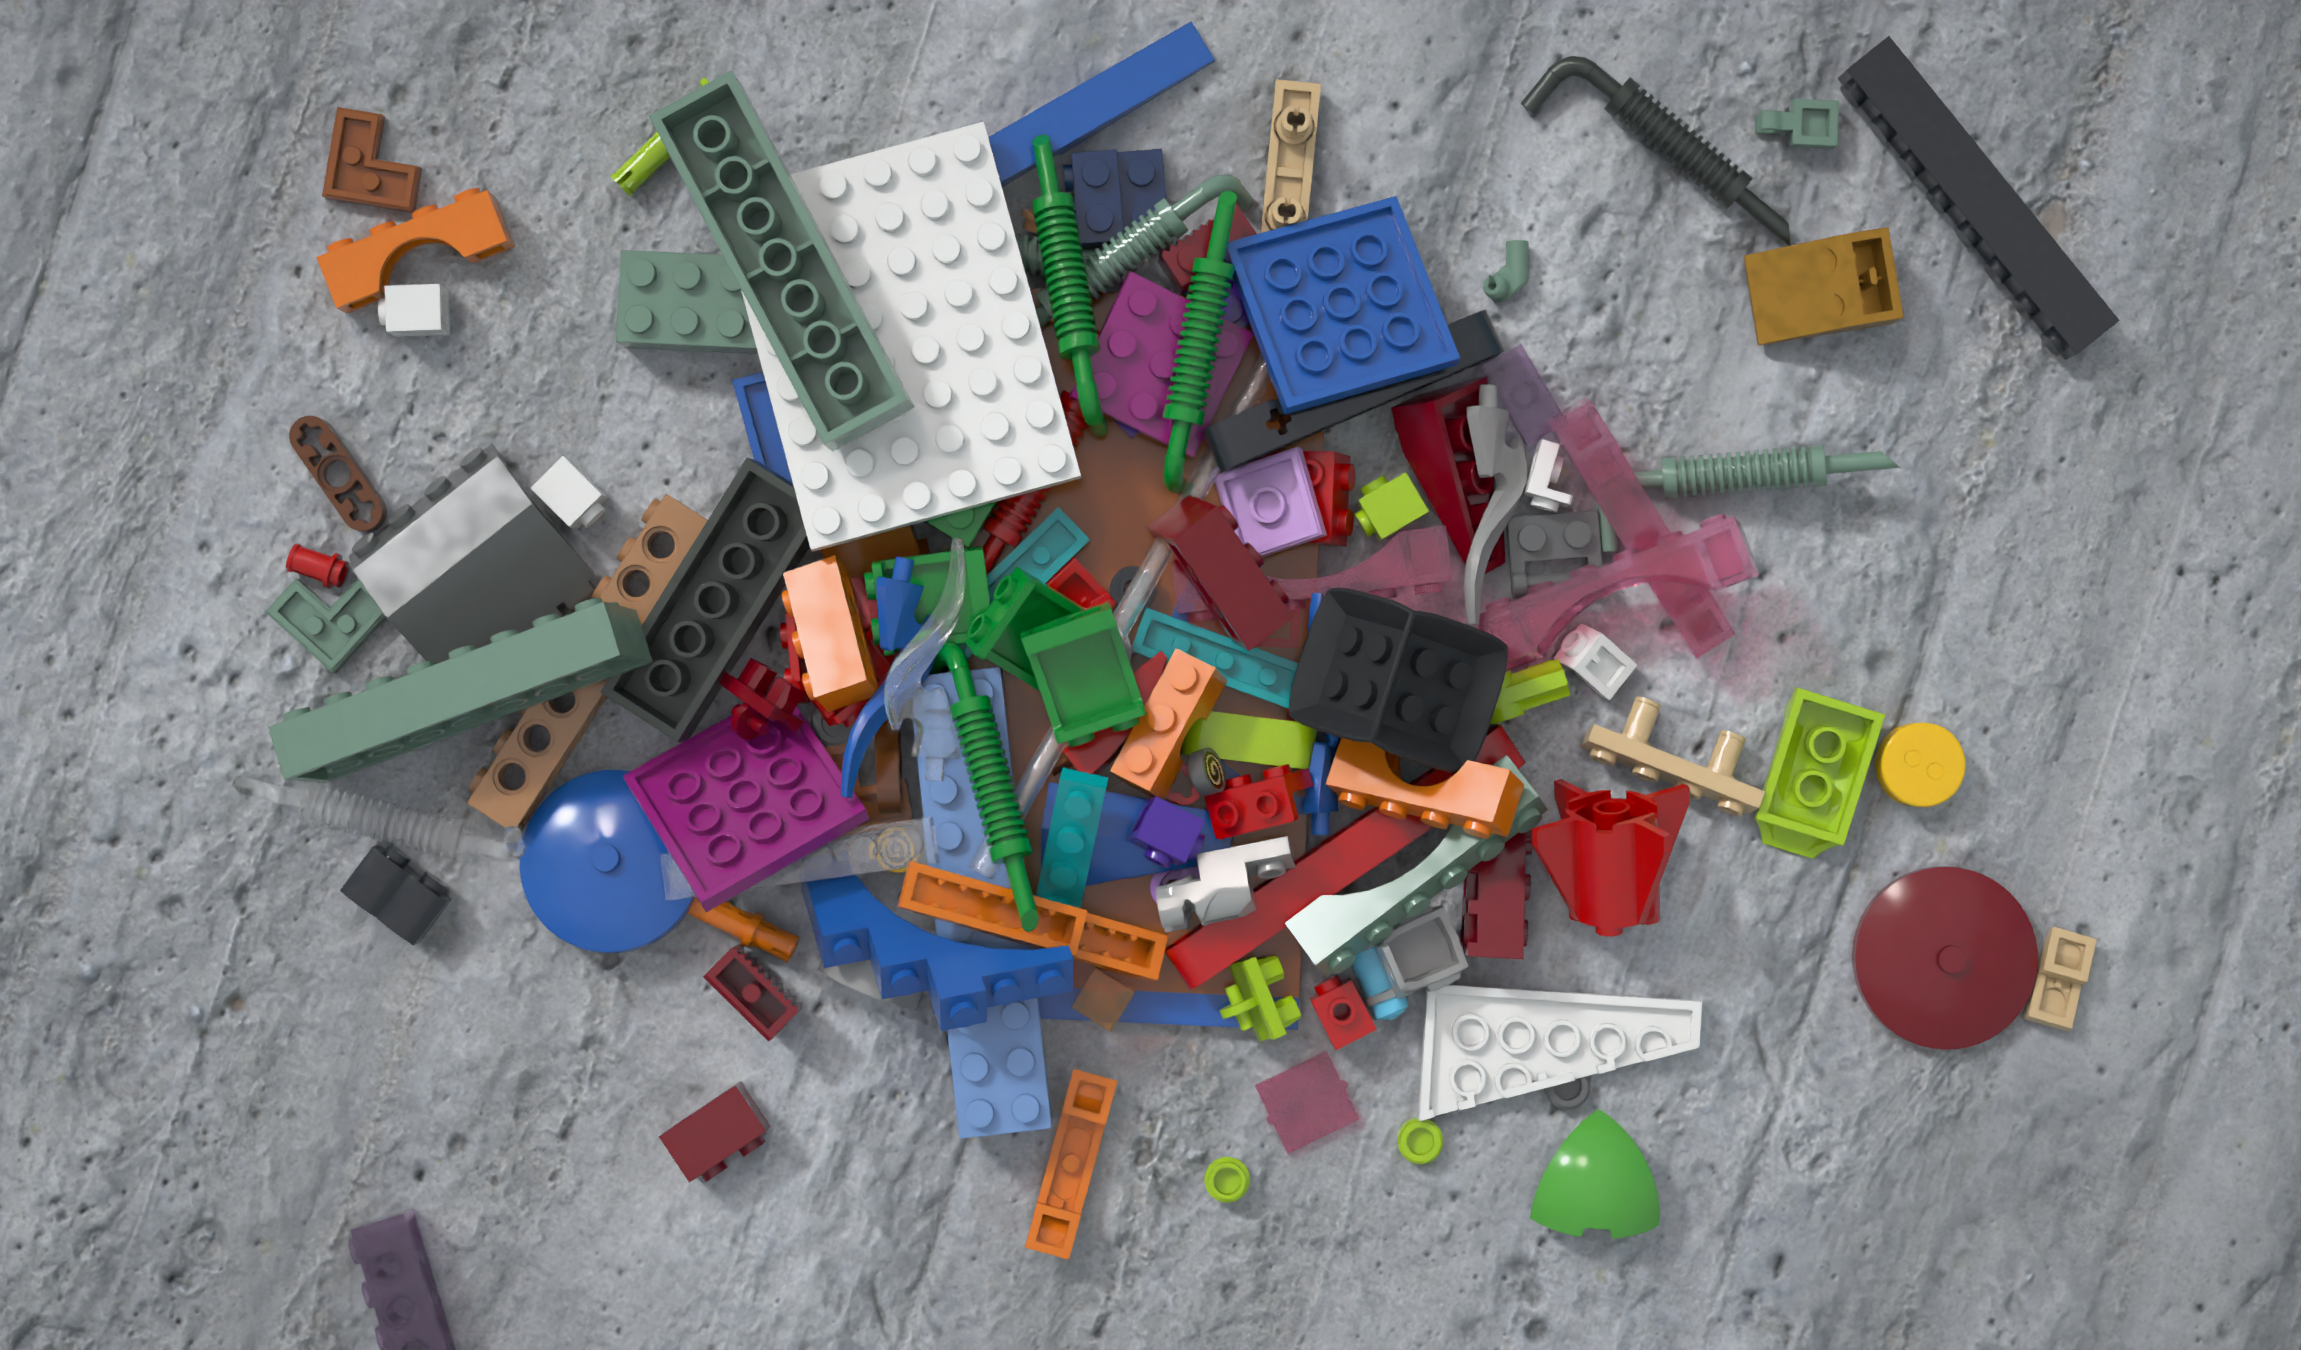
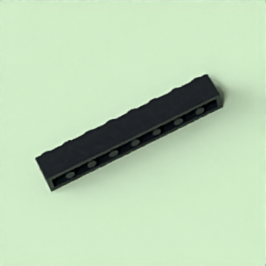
M1890 36L1886 37L1838 77V80L1842 83L1840 90L1845 99L1853 107H1861L1871 119L1869 122L1870 129L1881 142L1885 144L1889 142L1900 155L1897 160L1903 171L1912 179L1918 177L1927 188L1926 197L1930 204L1940 214H1948L1957 226L1954 230L1959 240L1968 249L1972 250L1975 248L1986 261L1983 267L1988 276L1996 284H2004L2014 296L2012 299L2013 306L2023 318L2028 321L2032 319L2043 332L2040 335L2041 340L2050 352L2056 356L2061 354L2065 360L2079 354L2120 321Z

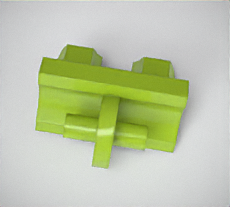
M1277 956L1261 959L1252 957L1232 963L1229 969L1235 984L1224 988L1230 1005L1219 1010L1222 1019L1236 1016L1241 1031L1253 1027L1259 1042L1270 1038L1272 1040L1286 1035L1285 1028L1300 1019L1301 1013L1291 995L1273 1001L1268 985L1284 979V971Z

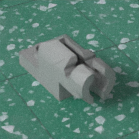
M1288 836L1197 854L1199 879H1195L1194 875H1190L1170 884L1156 887V899L1162 927L1165 928V932L1189 929V919L1193 912L1197 914L1201 924L1207 926L1210 923L1244 917L1255 911L1256 904L1251 876L1258 875L1262 879L1276 878L1285 874L1286 869L1296 868L1293 849Z

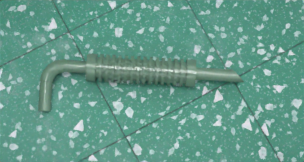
M1229 174L1217 175L1199 184L1198 187L1173 206L1164 197L1153 205L1156 210L1152 211L1149 208L1146 211L1147 217L1143 214L1140 215L1141 221L1139 223L1136 220L1132 221V228L1127 225L1124 227L1126 231L1124 234L1122 231L1117 233L1119 238L1116 239L1112 236L1110 238L1111 244L1104 242L1102 244L1103 250L1098 247L1095 249V256L1092 253L1087 255L1089 260L1086 261L1084 259V265L1086 267L1085 273L1087 274L1092 303H1094L1093 297L1097 300L1101 297L1099 292L1102 291L1104 294L1108 292V285L1111 288L1115 287V280L1119 283L1123 281L1121 276L1124 275L1126 277L1129 272L1128 270L1131 269L1135 272L1137 270L1136 264L1143 266L1145 264L1144 258L1148 261L1151 260L1152 256L1150 254L1152 252L1157 255L1160 253L1159 247L1163 250L1167 248L1165 244L1167 241L1172 244L1174 242L1172 237L1176 236L1179 239L1187 233L1189 229L1183 220L1207 202L1220 196L1224 191L1235 192L1237 194L1236 205L1241 210L1249 209L1253 204V198L1241 184V181ZM1047 286L1036 294L1041 302V305L1035 309L1040 328L1051 321L1053 316Z
M1824 444L1810 445V450H1806L1805 446H1800V451H1796V447H1791V452H1787V448H1782V453H1778L1777 448L1772 449L1773 453L1768 454V449H1763V454H1759V450H1754V455H1750L1749 451H1745V456H1740V452H1735V457H1731V452H1728L1726 457L1723 458L1722 453H1717V458H1713L1712 454H1708V459H1704L1703 455H1699V460H1694L1693 455L1689 456L1688 461H1685V456H1681L1680 461H1676V457L1662 458V470L1621 473L1613 476L1601 488L1597 495L1596 503L1599 516L1601 552L1618 551L1615 516L1616 502L1622 494L1630 492V490L1664 488L1665 499L1679 498V493H1683V497H1688V492H1692V497H1695L1697 492L1700 491L1702 496H1706V491H1711V495H1715V490H1720V494H1725L1724 489H1729V494L1734 493V489L1738 488V492L1743 493V488H1747L1748 492H1752V487H1757V491H1762L1761 486H1766L1767 491L1771 490L1772 485H1775V489L1779 490L1780 485H1784L1785 489H1790L1789 484H1794V488H1799V483H1803V487H1808V482H1812L1813 487L1827 486L1826 474L1900 468V466L1881 451L1825 456Z

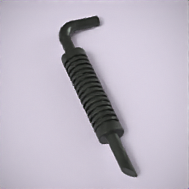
M1569 56L1557 60L1551 65L1520 103L1535 115L1558 85L1566 78L1579 76L1586 79L1610 99L1604 108L1605 111L1613 117L1619 115L1618 121L1622 123L1625 120L1627 122L1625 125L1627 129L1631 126L1635 128L1632 133L1635 135L1637 132L1641 133L1639 139L1643 140L1646 137L1648 139L1646 144L1650 146L1653 143L1655 145L1653 148L1655 152L1660 149L1663 151L1660 154L1661 157L1664 158L1665 155L1670 157L1667 162L1671 164L1674 160L1676 162L1674 167L1678 169L1681 166L1683 168L1681 172L1683 175L1688 172L1691 174L1688 177L1689 180L1692 181L1694 178L1698 180L1695 185L1699 187L1703 184L1704 188L1702 190L1706 193L1709 189L1711 191L1709 195L1711 198L1715 195L1719 197L1716 202L1727 210L1733 202H1736L1779 239L1790 246L1788 221L1747 188L1753 177L1743 169L1739 173L1737 171L1739 166L1735 164L1732 167L1730 165L1732 162L1730 158L1726 161L1723 160L1724 153L1721 152L1717 155L1715 152L1718 149L1715 146L1711 150L1709 148L1711 143L1707 140L1704 144L1702 142L1704 138L1702 135L1698 138L1694 135L1697 131L1693 129L1689 132L1687 130L1689 128L1687 123L1682 126L1680 123L1683 120L1679 117L1676 121L1673 118L1676 115L1674 112H1671L1670 115L1667 114L1666 111L1669 108L1665 106L1661 109L1659 107L1661 102L1658 100L1654 103L1652 101L1654 99L1652 94L1647 97L1645 95L1647 93L1646 89L1639 91L1638 88L1641 85L1631 77L1622 86L1590 59Z

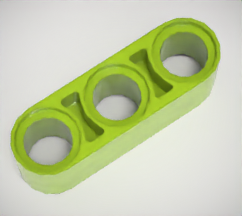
M1211 711L1206 721L1199 718L1190 727L1182 743L1180 754L1190 755L1192 752L1209 747L1218 754L1220 759L1274 766L1289 764L1291 768L1310 769L1317 730L1295 721Z

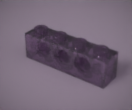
M410 1208L374 1219L351 1229L352 1238H349L348 1241L349 1250L356 1265L361 1264L366 1280L362 1283V1293L368 1308L375 1309L379 1323L375 1327V1335L380 1350H408V1344L411 1341L420 1342L425 1346L426 1350H456L414 1209ZM384 1253L394 1254L399 1259L401 1269L398 1275L388 1274L383 1269L381 1258ZM397 1297H404L411 1301L414 1307L412 1318L405 1319L396 1313L394 1303Z

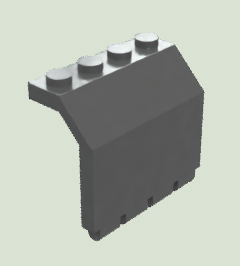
M492 443L483 450L482 448H476L468 453L460 462L461 467L448 478L441 476L434 480L425 489L424 497L412 506L406 504L397 509L388 519L389 524L377 534L368 533L359 539L352 548L353 553L349 555L354 573L387 619L426 661H434L435 664L449 660L448 653L457 648L475 645L476 649L489 645L491 644L490 637L497 633L514 629L521 633L534 628L532 622L540 617L550 614H559L560 618L564 617V613L558 607L559 604L564 602L574 612V606L591 599L596 589L590 582L595 577L593 570L530 499L508 469L503 455Z

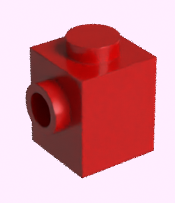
M1335 975L1314 986L1317 994L1310 997L1309 1000L1335 1050L1377 1030L1350 978L1341 981L1339 976Z

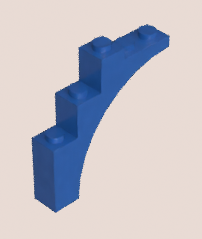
M844 850L799 859L801 891L824 968L870 960L882 999L928 991L941 1031L987 1022L988 1007L1008 1005L1014 1002L1073 991V956L1069 945L1022 950L994 949L959 943L913 925L898 917L879 902L856 876Z

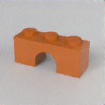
M1176 648L1144 706L1147 714L1139 717L1140 723L1133 727L1110 772L1129 786L1151 797L1157 796L1164 800L1184 763L1180 758V750L1187 732L1197 719L1207 720L1228 680L1215 667Z

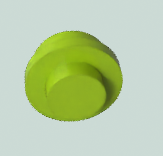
M1224 1156L1215 1159L1209 1164L1205 1171L1204 1183L1207 1192L1215 1200L1231 1203L1239 1200L1246 1194L1250 1185V1175L1245 1164L1239 1159Z

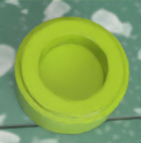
M1414 1117L1405 1121L1399 1128L1397 1146L1401 1154L1408 1161L1415 1164H1426L1436 1159L1443 1148V1135L1439 1127L1432 1120L1419 1121L1418 1117Z

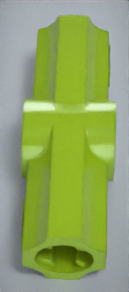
M1559 659L1548 660L1512 673L1511 670L1507 671L1490 725L1525 714V710L1571 696Z

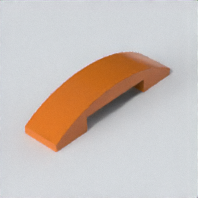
M1073 1069L1025 1248L1069 1260L1117 1080Z

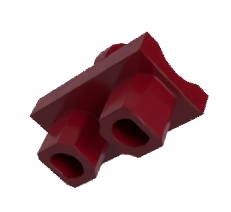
M750 658L738 678L725 672L719 682L721 686L744 702L741 705H735L731 710L733 716L731 727L733 732L741 739H754L759 735L764 736L769 731V725L767 724L769 720H777L791 731L797 733L803 720L794 715L793 711L805 692L778 676L766 695L765 693L777 672L753 658Z

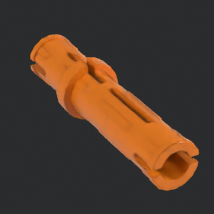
M695 897L687 913L740 939L741 945L747 948L754 946L760 950L762 949L786 963L792 958L800 940V936L766 921L765 915L759 912L752 914L727 901L705 912L699 900Z

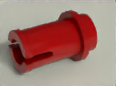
M296 543L289 552L286 568L291 573L295 572L321 581L324 588L330 589L332 586L338 588L342 586L348 573L349 563L342 560L341 554L335 553L333 556Z

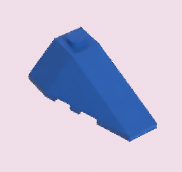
M1049 782L1041 826V869L1058 783ZM1106 791L1086 886L1126 878L1144 877V875L1172 870L1180 871L1197 868V856L1194 860L1187 858L1186 863L1176 866L1171 863L1169 868L1161 867L1144 858L1146 850L1128 842L1127 839L1146 799ZM1173 804L1205 821L1200 833L1205 835V840L1198 854L1232 847L1233 836L1220 840L1215 837L1208 810Z

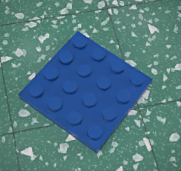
M1397 196L1228 242L1225 258L1227 263L1235 266L1233 280L1285 415L1458 364L1460 360L1459 353Z

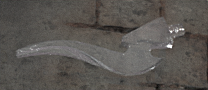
M952 538L948 576L938 604L923 627L892 663L884 687V705L891 729L899 730L902 721L906 718L913 720L917 726L911 756L926 758L925 781L943 782L945 759H960L959 744L949 710L946 690L943 687L934 688L929 692L924 690L921 685V677L954 629L964 604L966 561L962 538Z

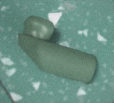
M1506 241V265L1493 276L1489 275L1483 283L1484 293L1495 302L1509 300L1527 284L1529 279V241Z

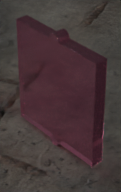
M1327 1051L1255 1085L1269 1114L1266 1120L1269 1124H1274L1287 1154L1359 1120L1345 1090L1348 1084L1345 1080H1340Z

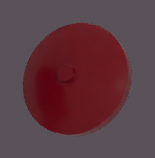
M1937 866L1922 868L1900 876L1885 886L1871 900L1863 912L1855 931L1852 947V967L1854 979L1862 1000L1873 1016L1885 1028L1904 1040L1920 1046L1942 1050L1961 1049L1991 1039L2007 1028L2020 1014L2035 984L2038 967V949L2033 927L2027 914L2008 890L1993 879L1978 872L1958 867Z

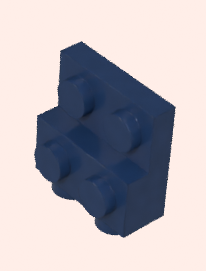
M1162 148L1117 152V149L1071 153L1072 164L1063 165L1065 192L1075 193L1076 209L1074 212L1076 213L1079 238L1081 240L1080 247L1082 249L1103 247L1102 244L1104 242L1111 244L1110 238L1112 236L1116 239L1119 238L1117 235L1119 231H1122L1124 234L1126 232L1124 227L1128 225L1132 228V221L1136 220L1139 223L1141 221L1140 215L1143 214L1147 217L1146 211L1149 208L1152 211L1156 210L1153 205L1164 197L1166 198Z

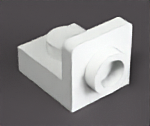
M1542 439L1536 445L1523 496L1533 498L1531 506L1557 513L1559 506L1566 508L1571 505L1573 496L1547 488L1549 482L1557 483L1564 457L1557 456L1560 444Z
M1580 624L1576 630L1570 632L1564 638L1561 649L1554 657V659H1559L1561 665L1572 670L1600 696L1609 701L1637 666L1632 659L1604 634L1584 624Z

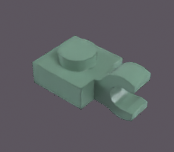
M1793 99L1789 104V112L1762 110L1761 115L1755 116V134L1774 135L1789 133L1788 147L1834 149L1838 145L1839 101Z

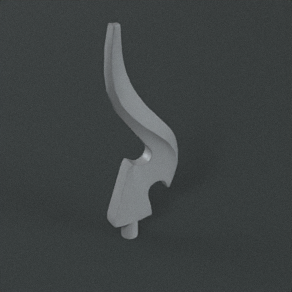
M1480 385L1479 406L1467 407V419L1478 475L1480 478L1494 476L1496 480V490L1483 514L1466 560L1464 597L1468 625H1479L1481 591L1488 560L1500 535L1517 510L1527 482L1528 465L1522 437L1512 438L1509 447L1505 442L1509 410L1497 408V385Z

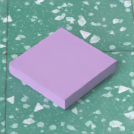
M1295 447L1213 476L1221 505H1224L1231 512L1239 525L1235 533L1243 544L1249 542L1261 558L1327 536L1302 448Z

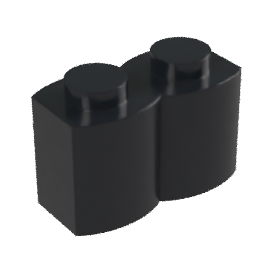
M388 844L386 848L380 845L373 846L340 891L412 945H416L421 942L452 899L444 893L448 886L428 871H425L422 876L408 866L411 858L392 844Z

